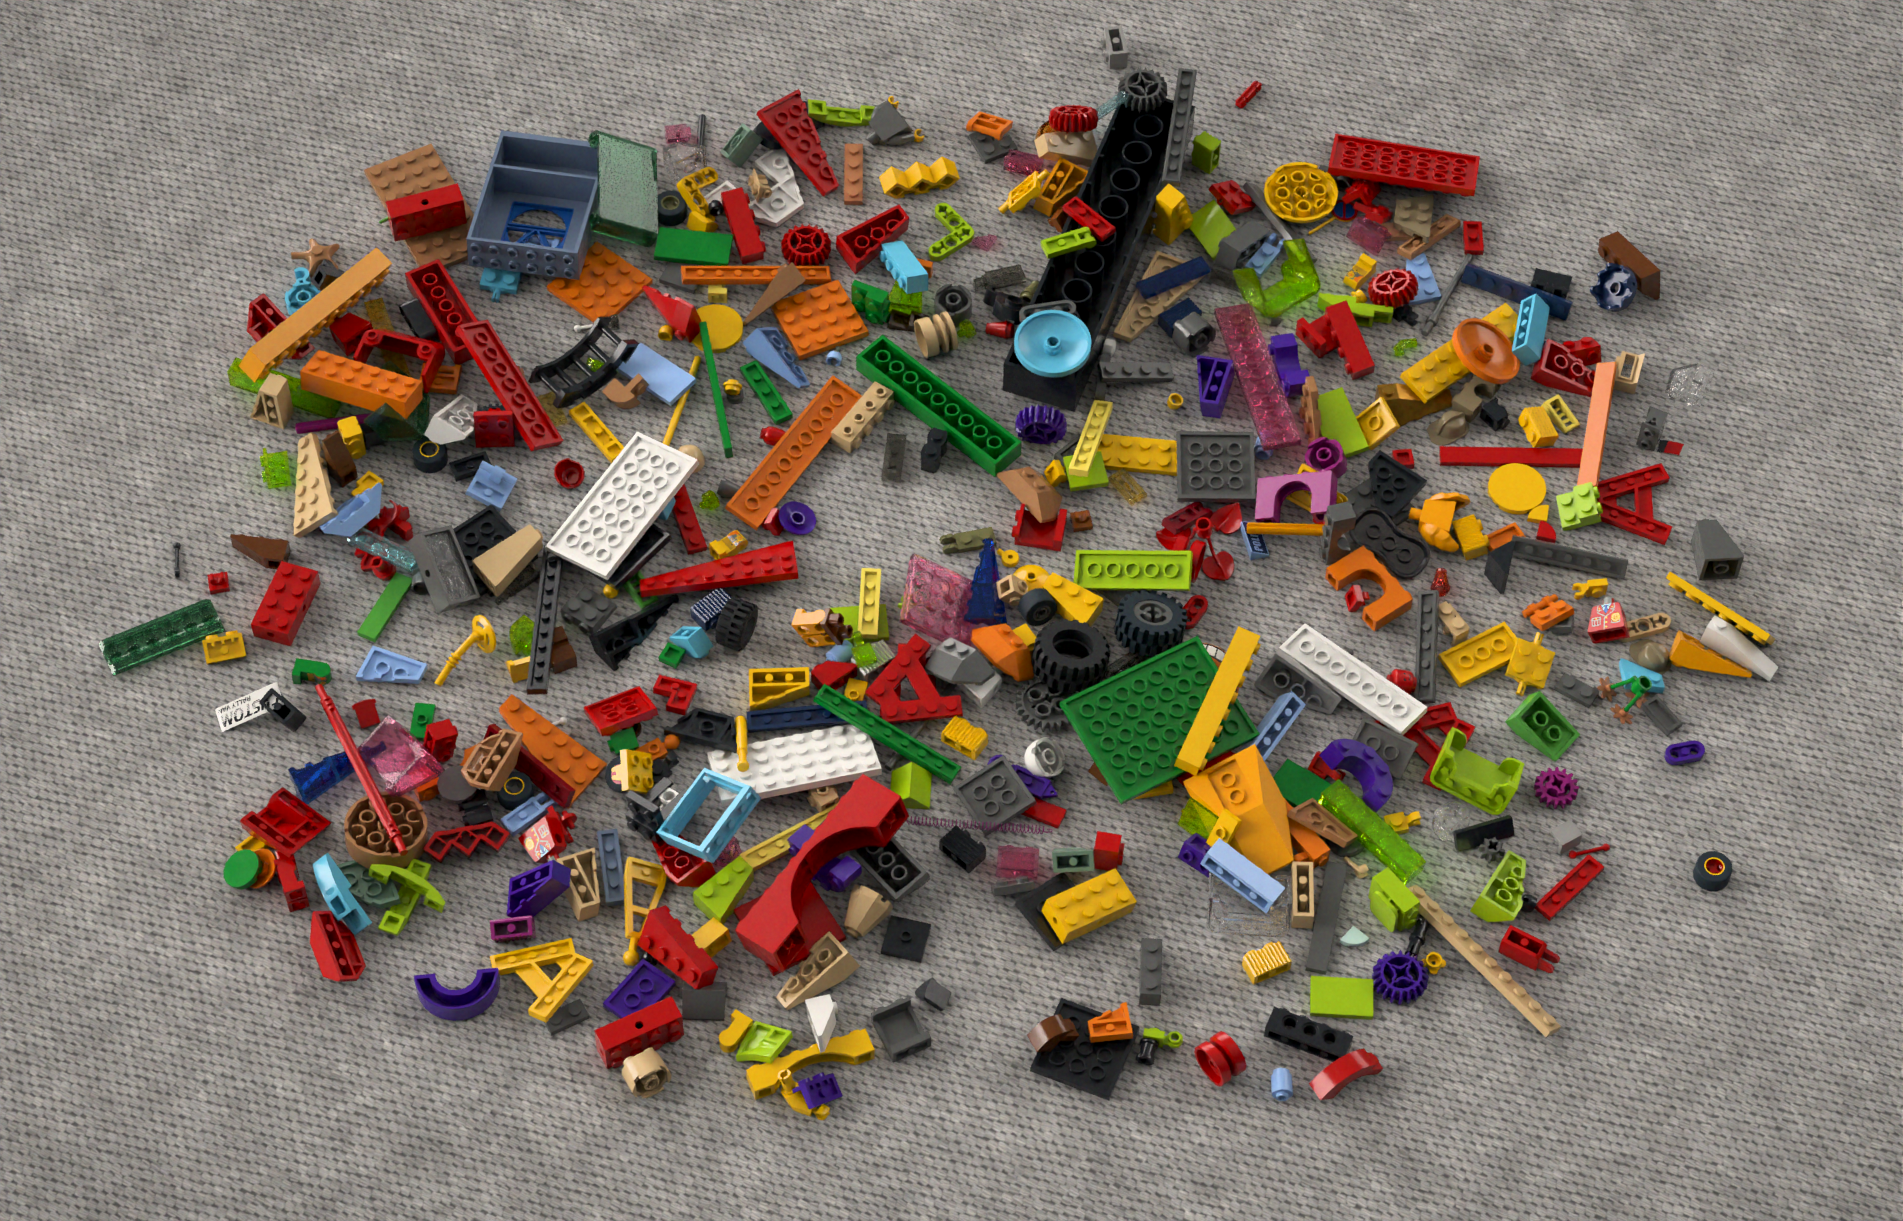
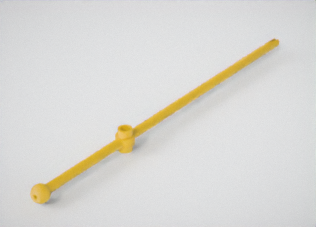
M695 356L689 374L693 377L696 376L701 363L700 356ZM690 389L678 400L662 442L667 446L671 443ZM607 584L603 588V593L607 598H614L618 595L619 590L617 591Z

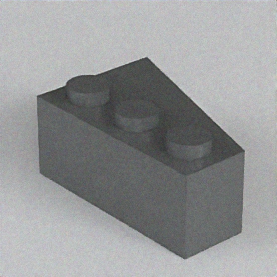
M1251 220L1247 224L1244 223L1240 229L1234 230L1228 237L1222 238L1218 245L1220 248L1212 269L1231 280L1234 277V271L1237 268L1242 269L1244 267L1243 262L1248 257L1252 258L1263 243L1267 242L1270 230L1255 220Z

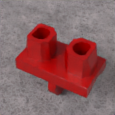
M553 806L548 807L549 813L545 816L557 817L565 841L568 844L574 842L567 827L570 830L575 828L576 814L568 813L567 810H564L561 813L563 817H561L560 813L555 811Z

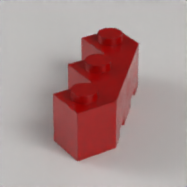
M494 822L437 831L427 842L423 851L439 863H442L452 847L470 858L481 842L499 853L510 838V833Z

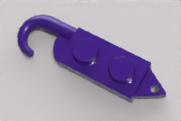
M1000 754L991 757L987 765H989L990 763H992L993 761H995L1003 755ZM1017 764L1011 765L1032 796L1041 800L1043 798L1058 797L1051 780L1033 775L1028 769Z

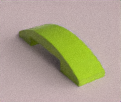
M811 99L807 101L808 115L823 123L843 127L870 125L869 121L875 107L861 105L860 110L826 106V101Z
M413 859L407 870L427 881L432 865ZM402 884L398 892L400 904L391 906L389 911L386 910L378 930L398 936L409 921L422 894Z
M372 864L370 866L368 876L386 885L391 878L424 895L423 904L440 913L443 912L446 902L440 893L422 877L392 865Z

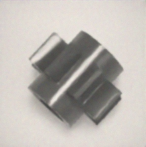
M1496 837L1489 840L1485 838L1484 845L1481 844L1479 847V851L1482 852L1480 858H1485L1489 864L1492 861L1499 862L1500 856H1504L1505 850L1502 849L1503 842L1496 840Z

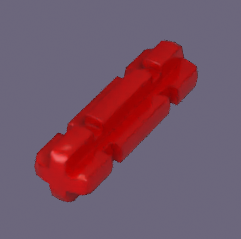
M1255 80L1237 98L1235 105L1240 109L1244 108L1247 105L1246 103L1256 95V92L1258 93L1261 90V82Z

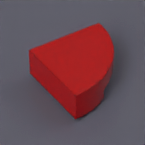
M1540 520L1536 539L1555 543V530L1550 524Z

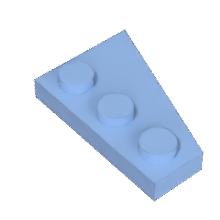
M1421 253L1412 260L1406 258V271L1411 270L1412 274L1417 278L1419 285L1418 295L1414 296V300H1410L1408 305L1440 300L1441 294L1425 253Z
M372 646L356 675V681L420 684L428 666L426 663Z

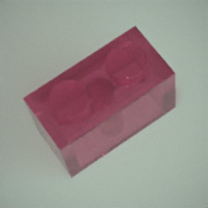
M1012 845L998 846L996 877L1016 878L1028 876V878L1037 880L1039 849L1029 846L1024 848Z

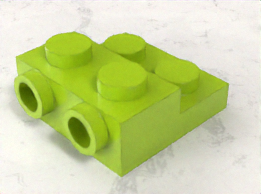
M1592 482L1574 486V491L1556 496L1563 531L1602 522L1600 514L1603 513L1601 503L1597 501L1600 494L1598 487H1594Z

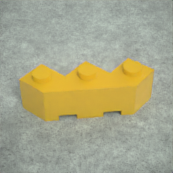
M942 156L930 167L916 161L905 172L891 166L879 179L884 194L898 199L905 197L904 194L914 193V195L930 192L929 189H948L960 177L955 162Z

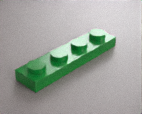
M757 360L740 367V373L775 425L793 418V413Z

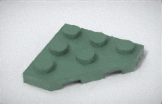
M355 860L337 865L352 885L348 890L356 900L378 909L400 904L393 879L390 878L386 885L368 876L369 868L360 865Z

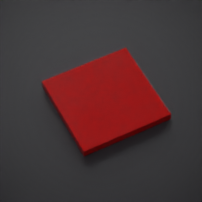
M811 881L803 895L800 910L801 925L808 942L785 970L807 960L811 954L810 949L829 931L840 943L846 940V935ZM762 895L733 909V913L739 922L747 916L751 907L761 899ZM765 962L773 976L781 973Z

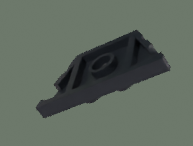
M695 708L688 715L679 718L677 724L673 727L667 726L664 728L665 736L673 734L681 740L737 753L733 716Z

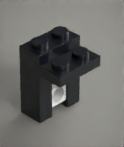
M665 777L643 797L630 790L625 795L629 808L625 813L628 821L627 826L632 831L641 833L646 840H652L658 844L662 838L656 832L687 790L683 789L680 793L670 788L674 785L673 782Z

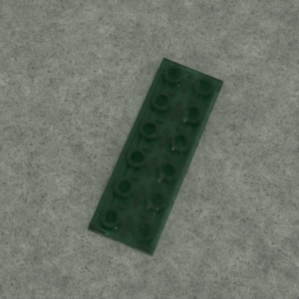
M204 599L103 639L98 645L112 675L115 676L205 640L206 636L225 632V628L211 600Z

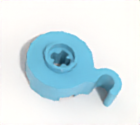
M303 267L294 269L297 281L292 285L293 288L285 293L286 308L290 315L321 292L311 284L309 271Z

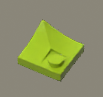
M755 1021L739 1047L736 1061H761L772 1064L793 1038L792 1031Z

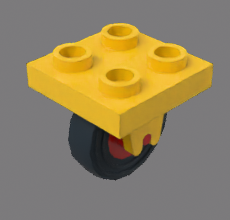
M628 749L620 750V756L612 759L606 768L605 779L609 788L619 793H627L632 790L639 794H646L651 790L654 785L651 753Z

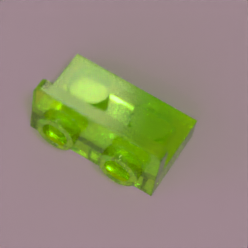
M262 448L263 455H260L261 467H265V471H262L263 483L267 482L268 489L292 486L287 451L267 453V448Z

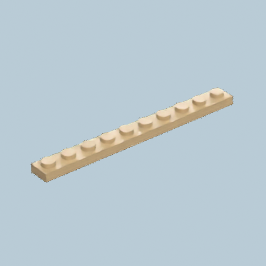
M1414 885L1408 888L1420 901L1419 913L1545 1037L1558 1032L1561 1026L1556 1022L1555 1018L1549 1015L1541 1007L1540 1003L1535 1001L1522 986H1519L1512 979L1511 975L1497 964L1495 959L1490 957L1479 944L1475 943L1468 936V933L1461 929L1454 922L1453 918L1439 907L1438 903L1426 895L1421 887Z

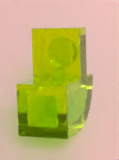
M525 614L512 624L509 636L513 652L517 655L522 651L524 656L528 657L531 655L534 622Z

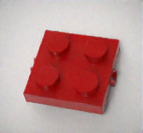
M1233 180L1212 184L1208 189L1217 199V204L1223 205L1231 215L1252 211L1256 206L1252 202L1251 197L1245 194L1240 189L1239 184Z

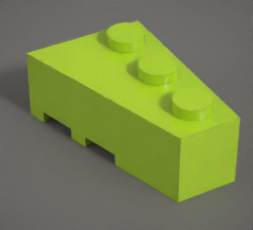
M738 856L693 892L694 904L710 920L714 917L724 925L729 916L732 915L733 909L753 883V868L741 856Z

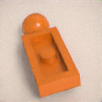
M669 734L665 737L664 742L656 738L634 751L651 753L653 762L658 758L662 760L668 755L667 749L674 750L679 747L680 739L676 735Z

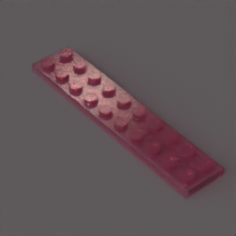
M1251 303L1214 309L1216 321L1229 357L1233 360L1234 370L1263 450L1267 451L1301 445L1300 434Z

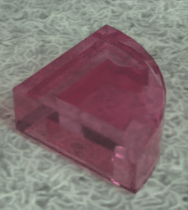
M991 234L982 237L977 236L972 240V245L988 252L996 242L997 236Z

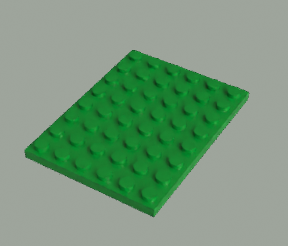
M1198 636L1060 701V707L1121 805L1187 773L1175 767L1174 764L1218 671V667ZM1237 698L1234 704L1230 703L1228 709L1231 711L1227 720L1222 719L1220 723L1223 728L1219 737L1214 736L1212 742H1215V746L1211 754H1206L1205 759H1208L1207 762L1252 741L1260 734Z

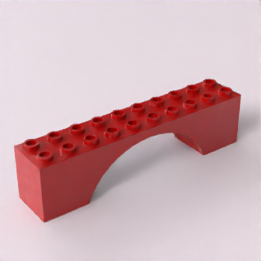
M864 774L859 779H856L851 789L840 798L837 806L828 813L824 822L815 829L810 839L803 843L797 855L790 859L788 866L777 875L770 888L764 891L761 899L751 907L747 916L738 923L735 931L744 949L783 973L808 942L800 920L801 903L808 884L826 863L845 852L862 847H885L909 817L901 796Z

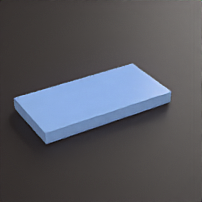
M642 343L637 346L627 363L622 362L616 369V371L630 380L639 373L649 384L646 390L670 406L696 383L695 377Z

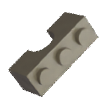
M1473 374L1472 380L1464 384L1460 394H1455L1451 401L1453 404L1452 410L1464 412L1466 421L1471 423L1480 413L1483 399L1476 395H1484L1491 399L1501 388L1502 384L1484 381Z

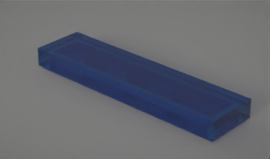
M1199 256L1136 282V288L1146 300L1209 274L1211 269L1203 257Z

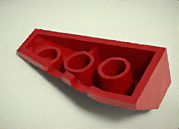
M644 285L642 289L646 297L666 323L672 327L674 335L681 341L685 340L691 343L700 333L699 324L702 322L695 306L679 297L673 299L668 293L663 295L659 290Z
M1548 338L1542 348L1541 359L1534 363L1530 379L1546 387L1591 397L1595 371H1590L1582 364L1583 361L1580 358L1576 359L1571 355L1567 347Z
M680 834L678 835V838H681V839H683V840H686V839H685L683 836H681ZM663 839L658 844L652 841L667 877L676 885L699 888L716 874L711 862L671 846Z

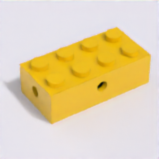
M1115 868L1046 899L1041 911L1061 943L1064 944L1126 916L1133 911L1137 901Z

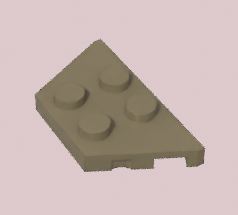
M1434 195L1396 200L1393 228L1403 231L1412 237L1415 234L1423 237V242L1429 243Z

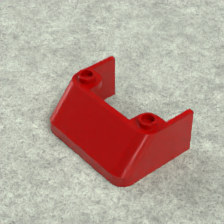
M372 329L364 333L353 356L354 361L366 364L373 347L427 361L421 376L424 393H428L445 358V348L438 342L387 329Z

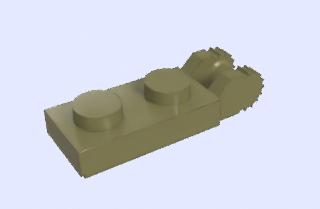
M992 527L956 533L954 535L947 534L939 539L940 544L943 545L953 543L942 547L943 554L963 553L995 547L997 543Z

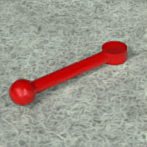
M1605 843L1601 847L1578 852L1571 850L1569 857L1575 859L1579 855L1602 850L1609 851L1610 845Z

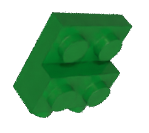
M854 280L851 285V298L855 309L858 312H865V319L873 324L883 325L884 322L887 323L891 314L889 312L891 304L889 292Z

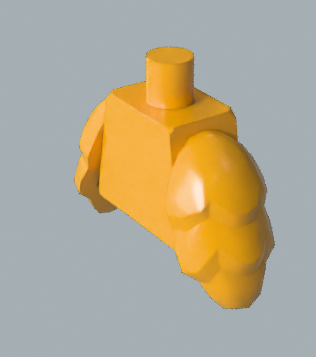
M1440 492L1426 499L1422 509L1411 507L1409 519L1419 521L1418 531L1429 545L1435 546L1442 551L1455 552L1459 549V545L1449 534L1454 512L1469 505L1471 501L1468 496L1463 494Z

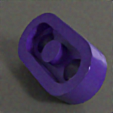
M1695 740L1672 744L1666 748L1664 758L1667 763L1675 766L1697 762L1703 758L1705 747L1701 742Z

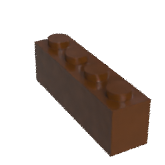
M1618 231L1599 239L1598 253L1609 263L1619 264L1631 269L1637 280V289L1642 294L1655 300L1660 298V269Z

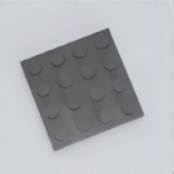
M1176 431L1177 502L1255 503L1254 432Z

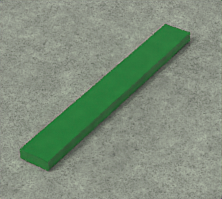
M706 321L700 322V336L725 458H732V444Z
M826 684L822 686L814 697L813 701L950 785L962 768Z

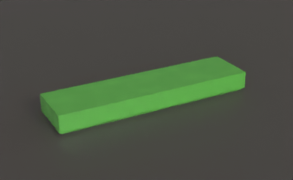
M397 572L395 573L357 631L358 636L373 642L377 641L410 590L412 578Z

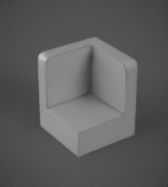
M1571 819L1551 830V834L1559 843L1557 852L1560 855L1581 842L1582 833Z

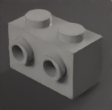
M1122 26L1105 27L1104 37L1101 38V47L1105 48L1104 61L1108 62L1109 69L1127 67L1128 50Z

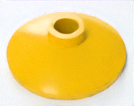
M1024 565L1013 574L1026 581L1028 585L1027 591L1042 588L1050 576L1044 568L1037 565Z

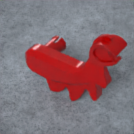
M389 500L394 506L392 510H388L384 506L382 516L379 519L370 520L367 523L370 528L356 534L359 539H364L354 553L357 558L363 557L361 569L364 572L373 571L382 581L391 580L397 570L383 538L386 529L399 520L403 511L400 504L397 505L392 500Z

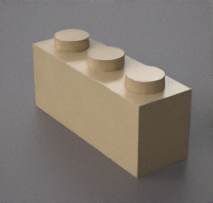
M1292 861L1290 873L1291 928L1312 929L1314 920L1313 862Z

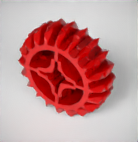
M1061 105L1051 109L1049 115L1050 128L1066 133L1094 130L1098 122L1096 109L1081 105Z
M810 223L808 226L801 224V227L795 225L793 229L788 230V233H784L781 241V252L789 264L793 262L795 266H819V263L824 264L825 259L829 257L831 240L828 233H824L823 228L818 229L817 225L811 227Z
M1399 268L1395 270L1390 269L1389 271H1383L1382 274L1378 273L1377 277L1372 278V281L1369 282L1368 295L1372 304L1385 305V307L1390 306L1396 309L1399 306L1403 307L1404 304H1409L1410 300H1414V296L1418 295L1419 285L1417 278L1412 274L1411 270L1406 271L1405 268L1401 270Z

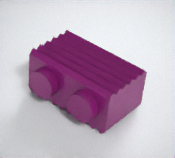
M532 916L490 920L491 939L496 943L498 941L500 943L502 941L510 942L511 940L514 942L515 939L518 941L519 939L536 938L535 921Z

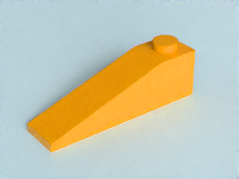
M1678 630L1669 652V659L1672 660L1671 663L1679 668L1684 666L1688 669L1751 678L1752 671L1727 657L1723 659L1722 654L1711 648L1705 649L1700 640Z

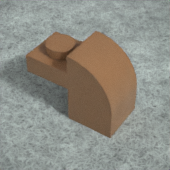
M638 373L625 387L614 378L602 392L617 407L632 409L640 404L637 397L645 392L649 384Z

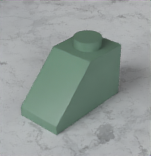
M1077 847L1055 848L1052 852L1054 873L1095 871L1093 849Z

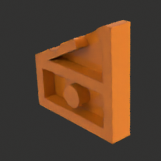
M1127 1002L1121 1003L1120 1008L1113 1012L1108 1010L1101 1016L1088 1021L1091 1043L1133 1038Z

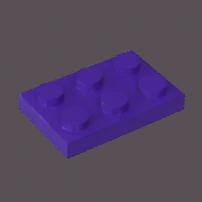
M642 959L603 1002V1007L621 1019L663 1000L675 987L676 982Z

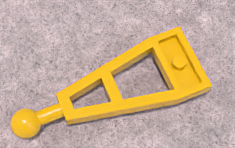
M630 856L627 858L624 872L625 938L630 939L629 949L623 955V961L628 966H635L640 959L637 952L638 941L649 911L655 909L658 905L665 887L667 875L662 865ZM632 880L656 887L648 909L633 905ZM633 914L645 917L639 932L633 931Z

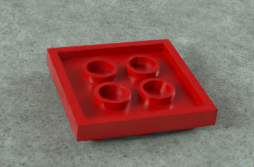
M640 686L583 707L585 714L601 736L612 735L618 730L631 728L636 723L649 721L654 716L659 715L657 708Z

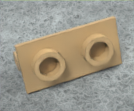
M753 169L752 175L748 179V186L751 187L752 195H754L756 202H759V197L769 198L772 195L770 186H768L766 176L757 174L756 170Z

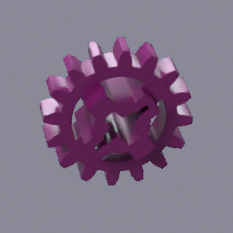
M1549 767L1547 773L1541 771L1540 776L1536 777L1534 790H1536L1535 797H1540V803L1547 802L1546 807L1553 805L1554 809H1557V806L1560 805L1564 809L1566 803L1572 805L1573 800H1576L1579 786H1576L1578 781L1577 779L1572 780L1573 774L1567 775L1566 769H1563L1561 772L1556 767L1555 771H1552Z

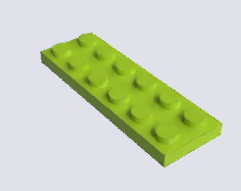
M1076 550L1073 583L1087 590L1190 591L1193 552Z

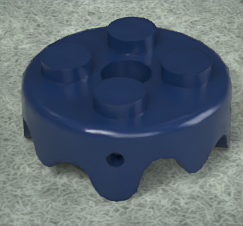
M1607 263L1606 268L1597 273L1598 283L1590 287V293L1596 298L1599 307L1608 311L1619 312L1632 303L1637 291V280L1635 274L1628 267ZM1619 284V290L1616 293L1615 287Z

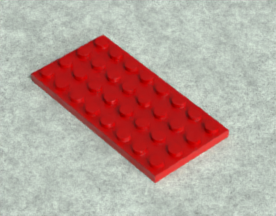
M1335 134L1327 173L1334 176H1348L1352 179H1366L1371 182L1379 181L1389 185L1398 184L1408 188L1417 187L1423 188L1426 191L1436 190L1445 194L1455 193L1469 197L1475 194L1480 156Z

